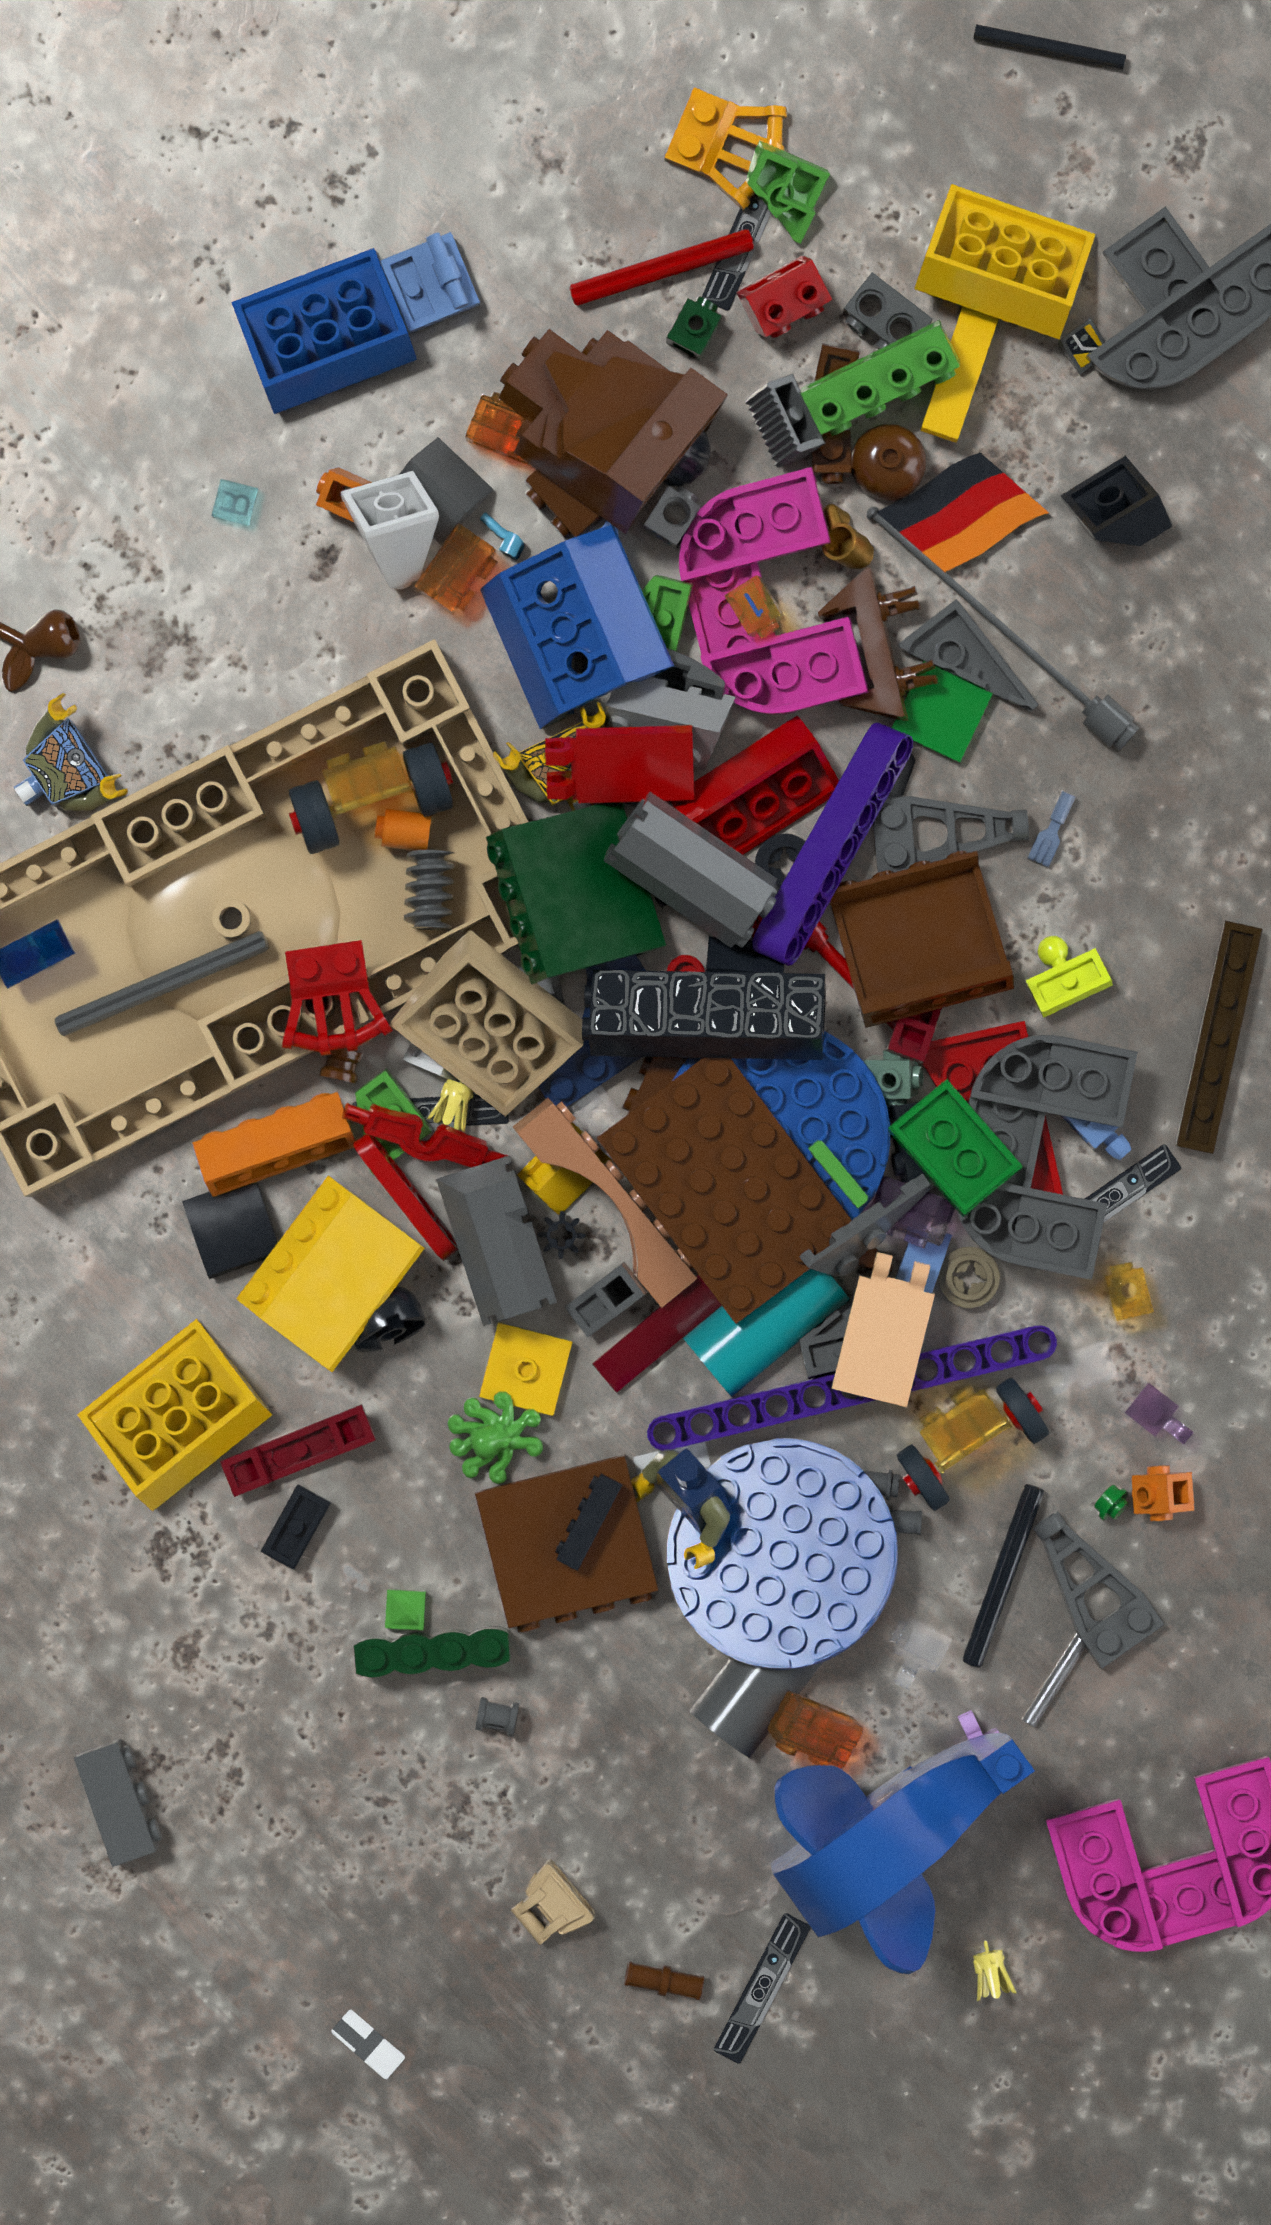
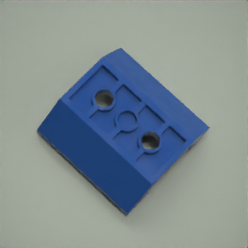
M613 525L565 540L498 573L480 589L539 729H544L575 714L574 709L630 682H642L674 666ZM548 581L554 583L558 590L557 597L552 603L544 601L541 594L543 585ZM578 652L583 653L588 659V667L582 674L576 673L572 667V658Z

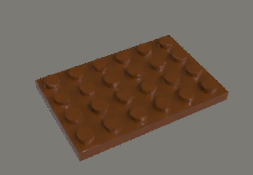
M702 1058L597 1137L598 1141L735 1324L810 1269L799 1257L802 1253L810 1249L814 1255H817L830 1246L829 1241L833 1232L852 1221L731 1058Z

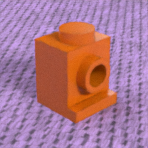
M340 467L330 469L328 473L325 472L317 485L316 493L320 495L316 505L354 522L341 498V491H344L346 486L355 488L372 482Z

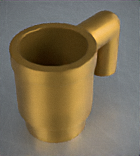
M827 504L823 512L829 528L828 532L831 543L822 546L823 553L829 559L849 569H863L867 567L874 556L872 544L866 536L848 525L850 521L849 513L834 504Z

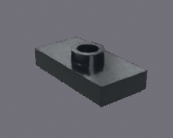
M297 1484L260 1552L295 1570L327 1512L331 1501Z

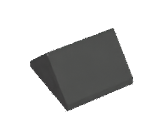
M439 437L411 458L400 472V474L414 471L437 508L439 519L433 538L441 546L494 491L487 482Z

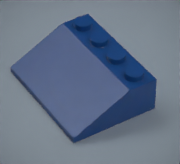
M374 248L231 302L274 414L417 360L409 334Z

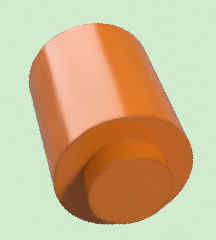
M386 808L385 816L377 815L374 838L382 839L381 847L412 851L427 850L432 815L424 817L422 813Z

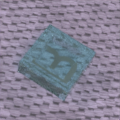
M221 479L211 516L249 527L259 489Z

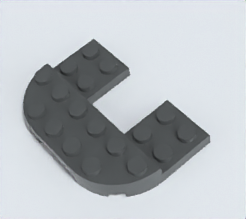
M1038 1035L1023 1038L1007 1045L986 1062L975 1079L968 1104L1023 1167L966 1216L962 1217L956 1210L965 1231L983 1250L1009 1263L1092 1280L1107 1203L1032 1189L1031 1183L1046 1113L1123 1128L1138 1054L1137 1051L1063 1036Z

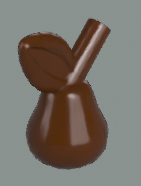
M58 609L48 611L24 634L0 622V639L13 645L7 653L2 667V679L6 689L13 692L27 682L34 669L35 658L65 659L75 654L79 648L80 634L74 619L67 612Z

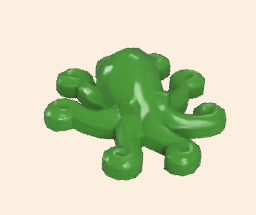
M499 1391L494 1395V1404L497 1408L503 1409L501 1416L491 1409L481 1407L479 1400L471 1397L464 1403V1412L469 1417L480 1418L483 1420V1423L464 1421L459 1414H453L449 1417L447 1423L449 1431L453 1434H470L465 1440L461 1438L451 1440L449 1445L451 1453L461 1457L473 1449L477 1455L466 1459L462 1464V1471L468 1478L476 1477L479 1473V1467L488 1464L497 1455L496 1463L490 1468L489 1478L493 1483H504L507 1479L505 1468L512 1459L513 1450L526 1449L528 1454L533 1457L540 1455L543 1451L542 1440L538 1437L520 1436L526 1426L537 1427L540 1424V1413L535 1409H527L518 1419L514 1420L512 1397L504 1391Z

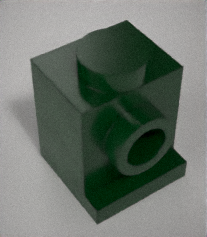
M700 296L697 297L696 301L687 298L671 331H669L666 337V344L700 361L721 322L722 316L716 313L718 306ZM694 317L700 318L703 321L702 328L699 330L691 329L688 325L690 319Z

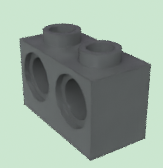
M871 272L843 310V315L847 317L845 324L858 335L863 336L866 332L878 341L875 345L877 349L897 341L890 333V327L894 323L902 322L907 324L911 333L931 324L933 318L873 272ZM866 299H873L879 303L881 311L873 317L865 316L860 311V303Z

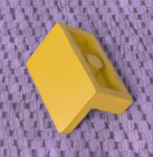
M573 1122L571 1123V1126L581 1135L583 1132ZM601 1149L595 1152V1155L603 1164L608 1160L612 1162ZM537 1156L517 1174L557 1215H560L561 1211H565L593 1183L581 1174L564 1167L542 1163Z

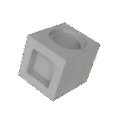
M668 486L645 522L644 530L677 550L684 534L696 517V513L701 509V506L696 503L698 497L684 487L679 486L677 490H674ZM676 505L685 511L686 516L681 523L670 524L665 520L663 513L669 506Z

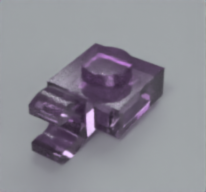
M1149 1382L1124 1412L1154 1437L1163 1428L1180 1443L1185 1444L1194 1433L1172 1416L1179 1406Z

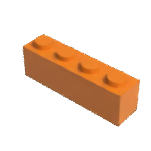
M339 1093L318 1094L304 1104L295 1107H281L272 1115L261 1119L252 1118L244 1120L235 1128L223 1132H210L204 1135L201 1140L192 1142L204 1182L212 1197L354 1148L353 1143L356 1140L350 1121L342 1119L345 1106Z

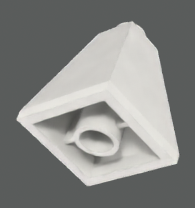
M414 471L341 491V498L390 589H404L409 587L412 582L418 581L437 526L439 513Z

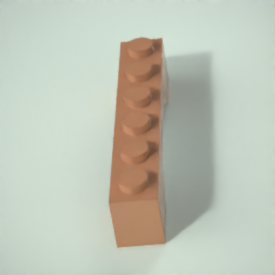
M547 1098L513 1126L514 1130L542 1163L561 1166L581 1174L598 1185L612 1199L620 1211L629 1233L632 1249V1272L662 1308L697 1279L690 1270L693 1266L680 1249L674 1251L666 1240L670 1236L660 1222L655 1219L651 1223L642 1212L648 1206L633 1189L627 1194L618 1183L624 1177L610 1160L603 1164L595 1155V1152L600 1147L586 1130L579 1135L571 1126V1123L576 1118L561 1101L555 1106Z

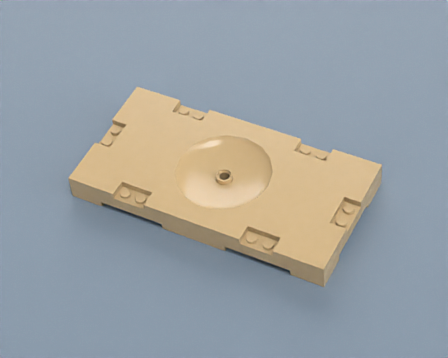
M435 639L367 673V676L230 746L227 745L92 814L90 818L0 863V1150L24 1197H32L134 1145V1143L200 1109H204L313 1053L314 1051L292 1047V1050L282 1048L283 1037L292 1005L285 951L362 940L369 989L385 1016L403 1007L441 957L469 930L473 931L501 955L519 947L518 941L510 929V915L506 902L499 894V879L495 866L491 863L487 854L488 843L486 837L501 829L527 823L528 820L500 765L494 759L493 752ZM432 743L435 746L440 762H447L453 779V784L448 785L453 800V807L431 816L427 850L454 852L444 856L445 861L455 864L454 868L443 872L444 876L454 880V884L443 887V891L452 894L453 899L442 902V906L452 910V914L441 918L442 922L452 926V930L412 928L414 925L404 921L405 914L415 911L404 905L405 899L416 896L405 890V884L416 881V879L406 875L407 868L417 865L406 859L407 853L412 852V850L381 847L382 839L374 838L377 815L385 816L386 808L421 813L413 789L332 815L340 845L315 854L308 852L302 834L295 835L288 814L294 812L289 789L318 780L322 786L329 808L410 782L403 760V752ZM229 909H238L242 915L240 926L232 930L226 929L222 924L223 914ZM258 931L263 932L268 941L269 949L257 956L66 1036H61L57 1030L54 1019L63 1013ZM359 992L350 993L356 1031L375 1019ZM340 996L323 997L328 1035L345 1033ZM313 999L304 1000L297 1032L318 1036Z

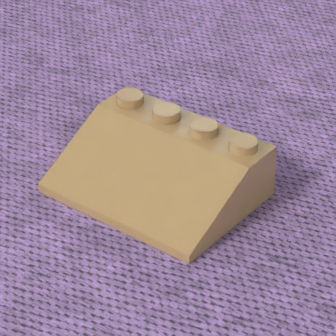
M471 930L441 957L390 1023L392 1028L504 1116L509 1114L583 1046L582 1019L539 984L531 985L528 975Z

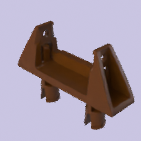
M870 567L864 569L818 612L821 620L838 615H851V613L857 612L856 620L870 679L873 680L874 684L873 689H868L869 693L838 701L844 707L908 721L903 695H906L905 691L938 684V678L936 675L919 676L935 669L933 660L901 669L899 666H896L886 621H888L890 616L913 610H921V605L918 601L902 602L918 595L915 586L882 595L881 591H878L875 574Z

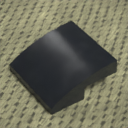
M258 1182L212 1197L210 1192L182 1201L209 1279L265 1260L278 1243Z

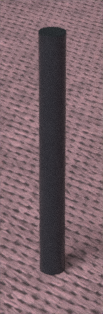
M976 24L973 37L974 40L1122 70L1126 59V54Z

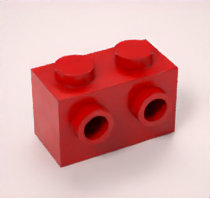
M805 256L798 257L736 292L756 333L764 337L770 335L771 338L779 337L792 328L790 324L801 317L806 320L824 311L823 305L832 300L813 260Z

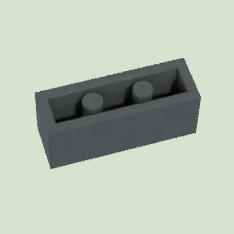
M121 1739L77 1754L74 1757V1761L112 1867L156 1852L159 1848L157 1841L162 1840V1834L155 1818L149 1820L144 1805L150 1803L143 1782L136 1783L132 1768L137 1767L130 1745L124 1747Z

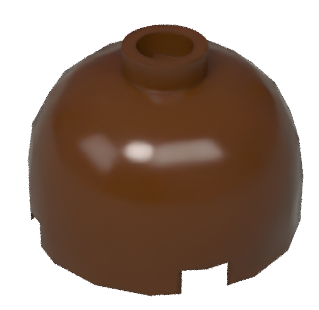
M880 424L868 429L857 439L851 452V474L856 484L865 495L879 501H896L909 495L920 485L926 471V453L921 441L911 430L897 424Z

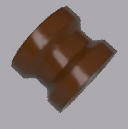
M345 1049L332 1050L331 1055H326V1064L320 1069L319 1076L356 1084L358 1079L355 1072L356 1065L361 1062L363 1054L354 1051L348 1052Z

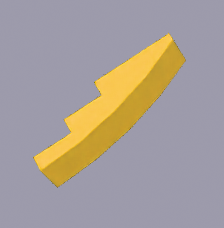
M962 306L951 339V344L960 360V367L954 369L956 372L954 377L936 384L920 431L957 443L999 318Z

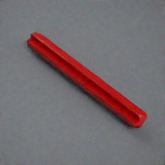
M744 229L571 284L570 294L575 305L585 304L752 251L754 249L753 239L749 230Z

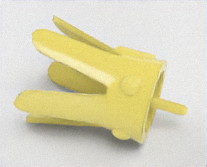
M447 1079L440 1094L441 1098L427 1119H431L434 1116V1123L443 1121L445 1125H449L455 1116L454 1128L459 1131L462 1129L465 1132L468 1103L473 1098L474 1091L461 1081L459 1083Z
M984 1941L985 1952L973 1955L975 1972L978 1974L977 2001L981 1999V1996L986 1998L989 1992H991L993 1998H999L1001 1995L1000 1986L1005 1993H1009L1011 1990L1012 1993L1016 1994L1017 1992L1004 1966L1003 1960L1005 1957L1003 1949L989 1951L988 1942Z

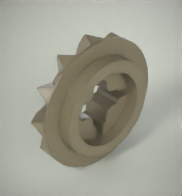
M958 1248L948 1254L943 1260L938 1275L939 1287L944 1296L951 1303L959 1307L975 1308L982 1306L992 1299L999 1287L1000 1272L998 1265L989 1253L980 1248ZM971 1260H973L974 1274L986 1280L985 1283H972L970 1289L967 1290V1294H964V1281L958 1279L957 1276H952L953 1272L959 1273V1271L966 1272Z

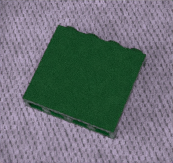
M622 802L601 803L511 826L486 837L488 843L487 854L489 860L495 866L499 879V894L506 902L510 915V929L518 941L522 954L521 965L525 974L528 975L531 985L548 978L629 956L647 954L666 946L650 892L603 861L611 843L615 846L619 843L620 840L617 833L627 820Z

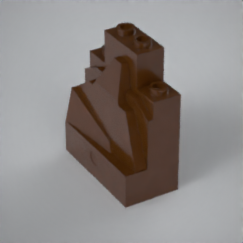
M548 329L540 340L534 336L521 354L525 358L519 366L512 363L500 379L504 387L498 399L526 418L516 433L520 440L514 453L626 535L638 513L701 433L703 431L707 433L728 394L691 367L685 375L668 370L629 340L622 341L609 330L604 333L599 341L592 338L583 351L580 352L551 329Z

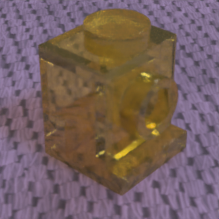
M1132 1261L1110 1266L1111 1274L1104 1275L1103 1280L1113 1321L1153 1313L1154 1310L1143 1267L1134 1268ZM1126 1283H1131L1135 1287V1294L1130 1298L1124 1297L1121 1292L1122 1286Z

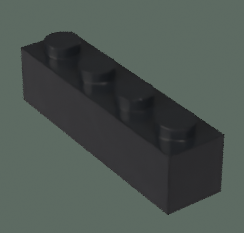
M603 1473L599 1477L594 1475L588 1487L592 1490L588 1499L582 1498L577 1508L580 1511L577 1520L572 1518L566 1529V1532L570 1534L566 1541L561 1540L554 1552L558 1554L556 1560L578 1571L620 1491L622 1483Z

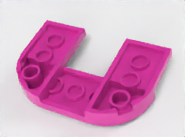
M809 467L726 490L702 506L683 536L679 553V572L682 582L693 584L689 608L701 652L702 664L725 682L724 694L735 696L734 702L748 710L767 715H787L803 709L869 693L850 617L777 635L759 562L831 543L813 468ZM745 593L749 594L758 611L762 608L763 613L761 616L757 617L746 599Z
M1269 1756L1195 1776L1194 1781L1214 1850L1144 1870L1140 1869L1120 1798L1045 1819L1066 1890L1065 1893L1081 1923L1093 1935L1114 1945V1947L1128 1951L1148 1952L1161 1950L1164 1946L1233 1926L1241 1927L1264 1915L1271 1908V1761Z

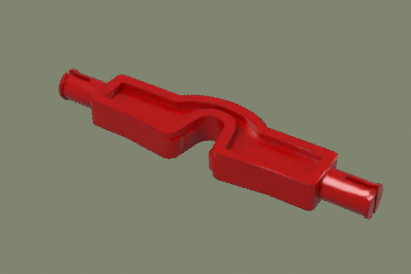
M349 1103L345 1105L342 1113V1119L362 1124L366 1134L399 1144L404 1152L416 1159L424 1161L446 1159L472 1168L482 1163L508 1156L507 1154L488 1149L485 1140L468 1135L445 1124L439 1125L429 1140L422 1141L419 1137L423 1122L415 1114L395 1111L372 1104L370 1109L366 1110Z

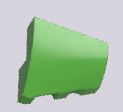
M759 140L749 166L746 181L757 196L767 205L774 217L789 232L792 239L801 244L816 213L814 206L830 173L823 167Z

